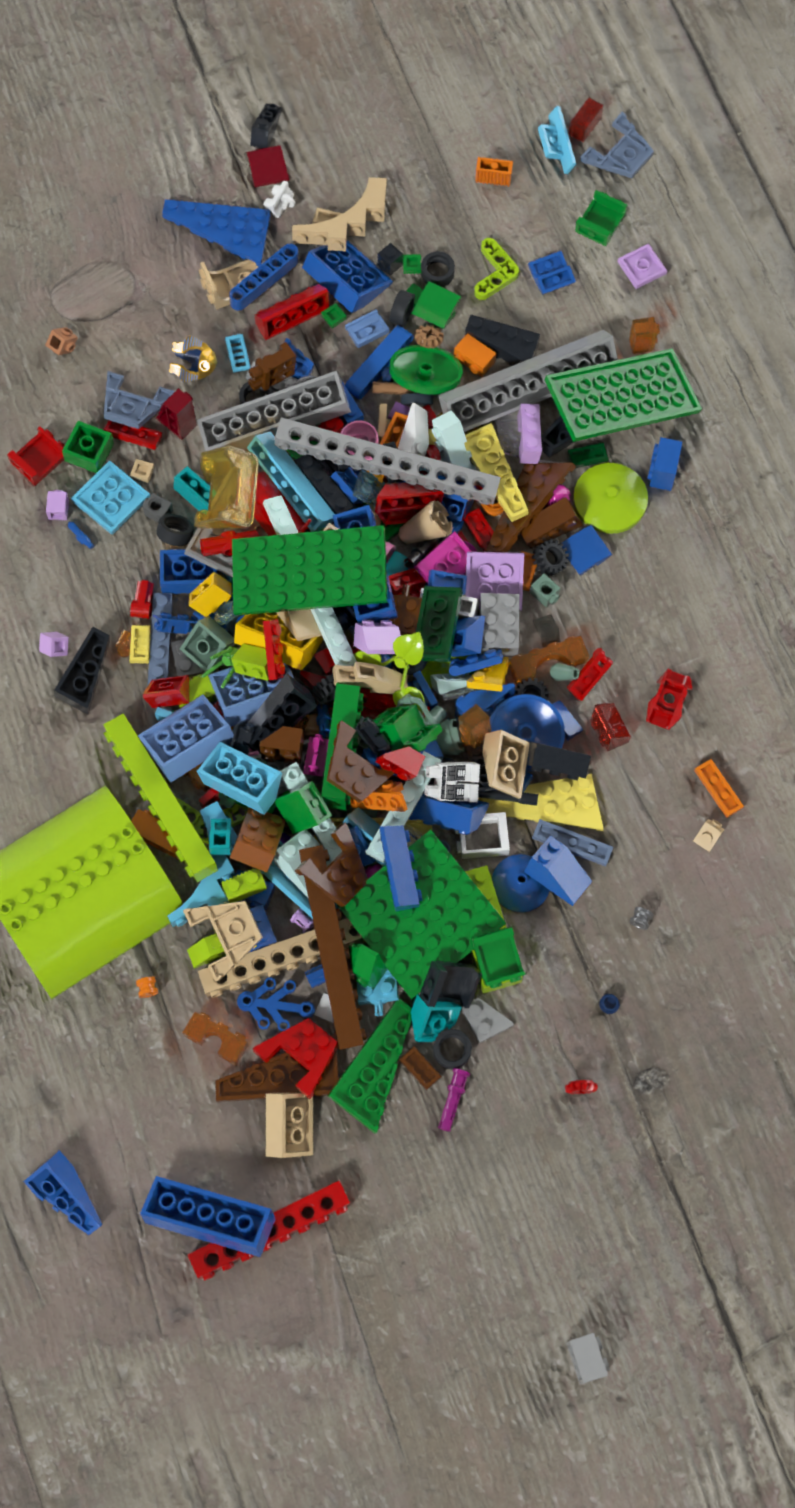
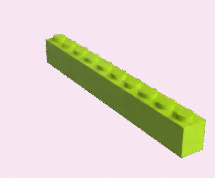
M124 713L103 724L106 730L103 734L107 742L113 743L112 749L117 758L121 756L123 759L121 764L126 772L130 771L132 783L135 787H140L139 794L144 802H149L148 809L152 816L157 815L159 819L157 824L161 831L166 830L168 833L166 838L171 847L175 846L178 851L175 853L180 862L185 861L187 865L185 870L189 877L194 876L196 881L199 882L217 872L218 868L214 859Z

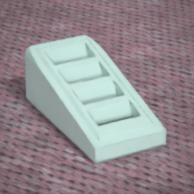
M467 673L458 676L433 674L430 675L432 688L438 694H444L466 687V681L470 676Z

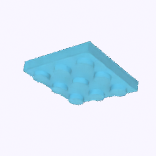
M109 460L71 497V501L113 535L143 505L145 499L150 497V493Z

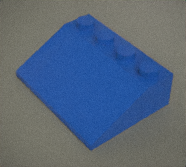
M348 240L346 251L328 250V245H322L310 250L302 267L321 286L327 288L328 292L351 313L364 308L393 283L385 273Z

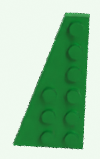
M400 998L392 1004L327 1095L374 1134L378 1131V1124L384 1112L387 1095H389L398 1066L397 1062L403 1050L404 1039L412 1020V1008Z

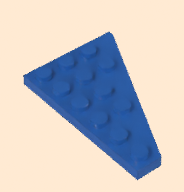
M165 199L162 212L163 218L173 221L178 226L183 225L189 228L190 232L201 238H206L211 243L216 242L222 245L223 249L239 255L244 260L249 259L255 262L256 266L262 264L271 210Z

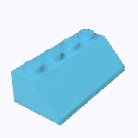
M222 742L217 744L197 770L203 784L265 815L276 800L282 777L280 771Z

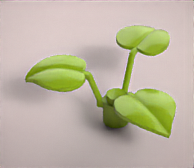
M420 632L397 637L393 642V650L396 656H392L386 662L381 663L382 657L380 654H367L362 650L354 654L357 662L386 666L395 661V665L398 668H404L400 685L401 690H397L393 694L396 706L398 701L406 694L420 698L424 703V697L420 690L411 686L404 687L407 672L410 668L409 664L416 665L423 658L424 645ZM417 703L403 704V706L417 705L418 710L421 712V714L423 713L422 709Z

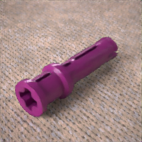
M457 1068L452 1070L454 1074L451 1084L447 1087L449 1093L438 1129L446 1132L451 1131L459 1100L466 1091L464 1087L467 1077H470L469 1072Z

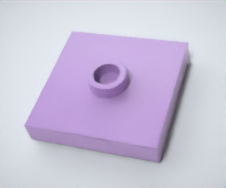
M649 244L618 258L617 261L635 289L667 274L666 268Z

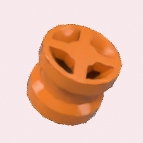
M154 976L144 977L136 981V986L140 990L138 992L139 998H148L159 993L158 988L155 987L156 978Z

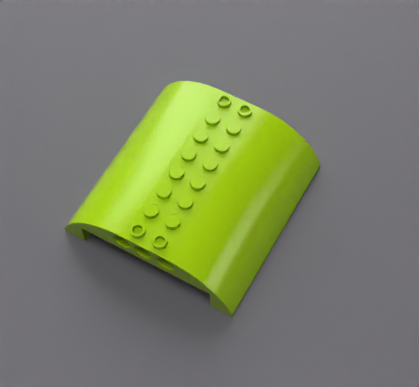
M106 786L96 790L0 850V920L51 999L171 924L168 915L183 905L160 864L121 805Z

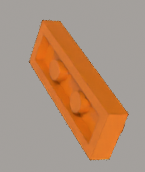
M712 759L695 768V773L726 818L743 809V804Z

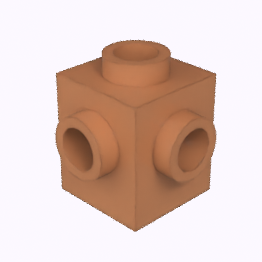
M66 327L53 329L45 345L57 355L71 353L75 349L78 337L73 334L72 330Z

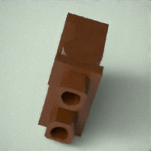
M287 342L280 345L278 352L272 355H265L263 359L258 358L255 360V366L249 369L251 378L248 379V383L254 391L260 387L266 391L269 389V386H273L295 374L296 354Z

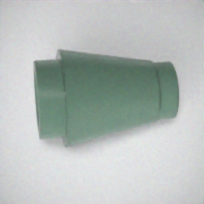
M561 662L553 664L550 669V675L556 681L578 679L580 674L578 668Z

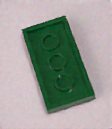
M424 586L416 632L421 633L424 645V654L421 661L450 662L463 593L461 587Z

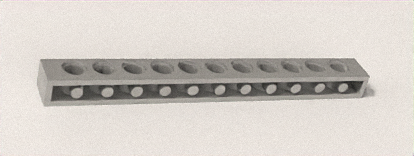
M285 418L280 419L275 436V446L282 450L290 449L301 455H312L319 460H331L337 465L345 464L356 470L364 469L374 475H386L393 480H404L411 485L419 484L429 490H441L445 494L459 495L466 500H478L481 504L485 505L494 504L501 478ZM298 436L300 439L293 440L291 437ZM316 441L318 444L311 445L309 442ZM335 446L337 449L330 450L328 447ZM353 451L355 454L348 455L346 452ZM371 456L373 459L366 460L364 457ZM383 461H389L391 464L385 465ZM401 466H408L410 469L403 470ZM423 470L426 471L428 474L421 475L419 471ZM442 475V476H444L446 479H445V480H440V479H438L437 476ZM460 480L464 482V485H458L456 481ZM479 485L482 487V490H477L474 486Z

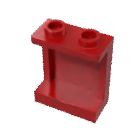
M41 426L37 428L38 434L17 453L11 450L7 454L9 462L35 486L64 461L62 450L65 445L61 441L57 442L53 434L48 429L44 430Z

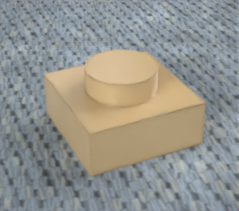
M136 459L130 477L149 483L154 464Z

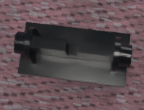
M361 716L355 730L378 758L382 750L387 752L391 749V743L383 733L377 735L380 729L373 719Z
M246 719L234 726L233 740L229 746L248 755L250 746L244 742L249 744L252 742L254 728Z

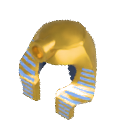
M187 336L183 342H173L172 351L175 352V355L192 364L190 369H186L180 364H170L169 372L179 376L181 381L188 382L205 378L216 368L217 358L215 352L203 341L193 336Z

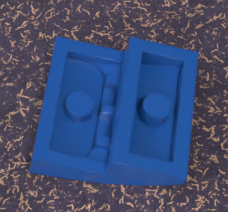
M562 251L528 263L530 272L542 295L576 282L570 265L567 266Z
M349 467L345 472L335 471L331 475L332 479L353 504L374 500L378 495V492L364 475L352 467Z
M592 525L580 530L562 542V548L566 547L567 549L565 554H569L568 560L580 576L593 566L600 565L612 556V553Z

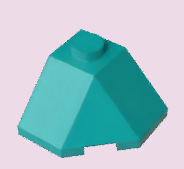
M418 994L411 1010L414 1038L416 1042H434L440 1032L446 1028L450 1029L456 1024L462 1007L453 1002L437 1001L435 1007H428L419 997L420 994Z

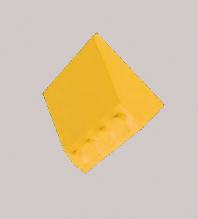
M277 612L245 615L236 623L234 643L241 646L242 644L266 649L263 621L278 619L281 626L280 642L283 646L282 662L299 670H302L311 661L323 641V636L297 641Z

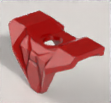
M668 668L657 681L660 684L657 694L648 702L646 722L670 730L682 718V708L688 693L687 690H692L693 688L690 676L681 675ZM672 694L675 697V701L673 703L665 702L664 695Z

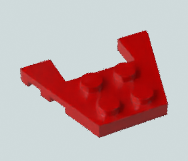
M307 1018L256 1045L253 1048V1052L266 1063L280 1049L287 1052L309 1071L296 1084V1088L308 1099H311L317 1084L319 1085L322 1079L321 1076L325 1068L328 1067L338 1047V1042L311 1019Z

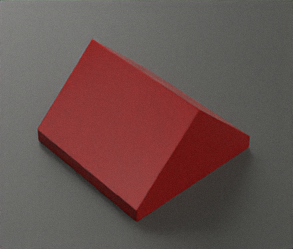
M189 675L151 680L142 694L143 698L152 708L188 704Z

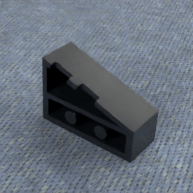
M527 741L530 745L526 765L532 766L531 770L543 772V769L550 770L549 774L559 777L561 773L567 774L568 779L577 781L579 777L586 779L590 755Z

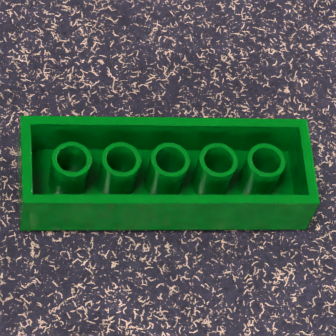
M336 684L321 795L326 806L330 809L346 810L347 804H351V797L329 783L327 776L331 756H333V744L338 729L336 728L338 722L342 720L355 729L361 718V712L359 711H363L364 693H360V686ZM355 731L347 745V748L355 753L356 749L354 748H358L359 743L357 731Z

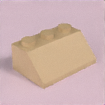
M302 1093L266 1094V1157L287 1158L313 1155V1096L311 1099H308Z

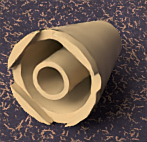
M439 501L430 502L400 527V540L406 544H412L450 535L452 533V522L447 520V516H449L447 510Z

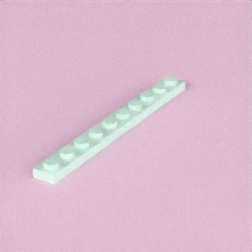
M282 495L264 500V508L277 535L298 533ZM333 608L310 609L335 665L354 666L357 661Z

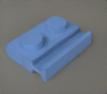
M377 309L345 325L346 331H348L357 348L389 333V328L381 315L378 314Z

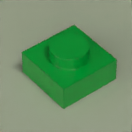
M403 254V274H421V254Z
M336 303L321 312L322 318L332 329L347 319L346 314Z

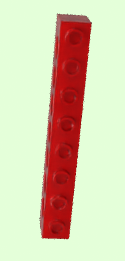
M340 1180L273 1212L276 1218L273 1227L276 1228V1234L273 1237H268L263 1252L273 1248L272 1244L277 1241L283 1243L292 1238L291 1234L295 1232L302 1234L311 1229L310 1225L316 1222L320 1225L328 1221V1216L334 1213L338 1216L348 1211L347 1207L350 1206V1202ZM324 1199H331L333 1201V1206L330 1209L322 1208L321 1203ZM304 1209H313V1217L309 1219L304 1218L302 1215ZM287 1217L295 1219V1225L291 1228H286L283 1224ZM210 1243L187 1255L199 1280L203 1278L204 1281L214 1277V1272L220 1269L224 1272L233 1268L234 1262L239 1260L245 1262L254 1257L238 1251L234 1256L227 1255V1247ZM216 1254L219 1257L218 1263L213 1266L209 1265L208 1257Z

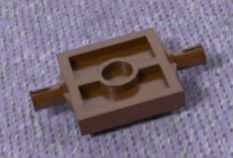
M403 584L401 595H393L398 618L390 619V621L399 627L400 635L416 633L422 598L409 596L411 586L408 584L407 587L406 584Z

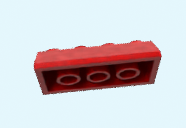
M319 284L310 286L299 294H293L282 302H276L273 306L258 311L255 314V324L265 341L320 315L321 312L329 308L328 290Z

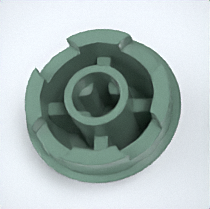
M448 718L440 724L443 731L437 735L436 741L444 755H460V753L467 751L466 747L462 745L465 743L462 727H458L456 724L459 722L458 718Z

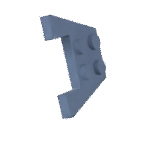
M621 112L612 122V127L623 133L624 136L606 156L589 147L580 157V161L633 178L653 156L654 151L642 135L637 133L632 122L630 123L626 119L625 113Z
M108 371L104 419L139 429L160 411L162 404L175 391L159 387L153 399L119 390L124 381V376Z

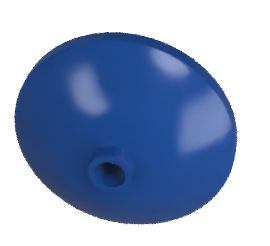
M523 854L509 856L502 860L493 872L492 882L498 901L504 908L510 911L523 913L535 910L544 903L549 894V889L524 872L532 856ZM519 877L525 878V882H523V883L519 882V881H518V878H519Z

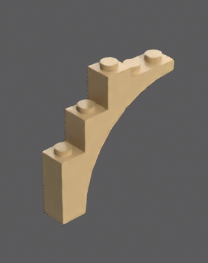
M369 177L367 188L362 197L345 213L320 223L293 225V243L328 245V250L346 251L347 236L365 237L366 221L384 222L387 178Z

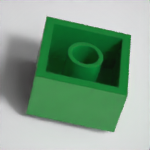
M77 421L62 450L64 460L97 473L103 467L114 445L112 433Z

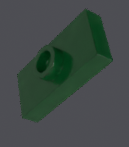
M604 442L568 450L570 463H573L576 468L608 462L609 459Z

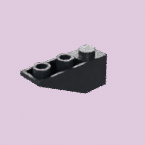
M273 103L265 104L252 125L250 146L260 149L270 146L283 107Z

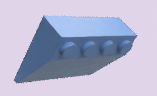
M284 664V665H285V673H284V676H285L286 673H287V674H289L291 677H293L292 672H291L289 666H288L287 664ZM232 667L208 675L224 719L230 727L246 719L249 721L282 678L267 681L234 672L226 686L222 689L221 685Z
M201 695L139 734L138 738L171 783L204 762L219 742L229 746L234 734L224 718L207 698Z

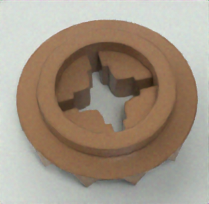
M428 324L425 327L420 325L419 329L415 331V341L422 347L435 348L443 342L444 333L441 332V328H436L435 325L432 327Z

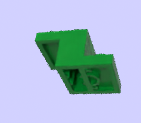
M417 705L387 708L374 719L375 724L380 729L377 735L383 733L387 740L390 741L391 752L405 747H411L417 752H421L426 749L430 742L436 740L437 735L443 731L440 724L425 725Z

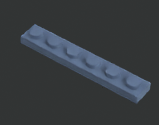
M153 593L148 685L151 680L168 678L171 633L155 630L154 623L158 619L153 617V615H160L161 612L172 614V593Z

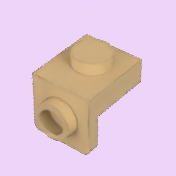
M708 819L693 842L710 852L724 832L722 824L714 819Z

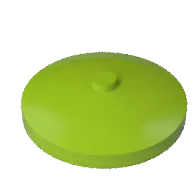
M603 463L591 467L580 476L574 489L573 503L577 515L587 526L592 525L596 531L602 533H621L634 527L644 516L648 504V492L642 478L629 467L617 463Z

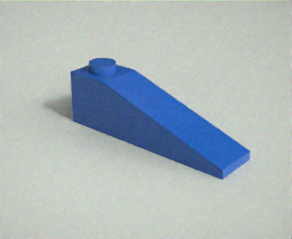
M60 1150L23 1181L41 1201L45 1199L51 1203L53 1210L57 1213L59 1211L63 1212L68 1216L72 1224L87 1235H90L102 1225L77 1172Z

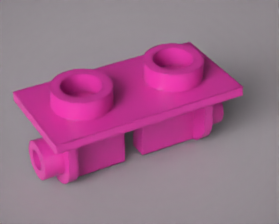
M315 734V737H309L303 774L323 777L329 739H323V736L320 734Z

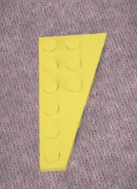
M592 774L586 775V779L579 777L578 781L565 778L528 785L524 792L538 794L537 806L478 798V800L489 803L485 814L506 812V817L517 818L518 820L526 819L538 822L541 819L554 825H569L583 829L591 828L603 831Z

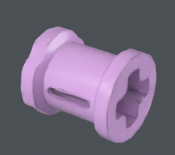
M301 908L290 919L292 923L295 922L303 929V933L309 932L314 927L313 919L304 913Z

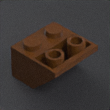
M281 727L260 742L261 757L267 762H276L277 760L284 761L288 765L295 762L300 764L304 745L303 729Z

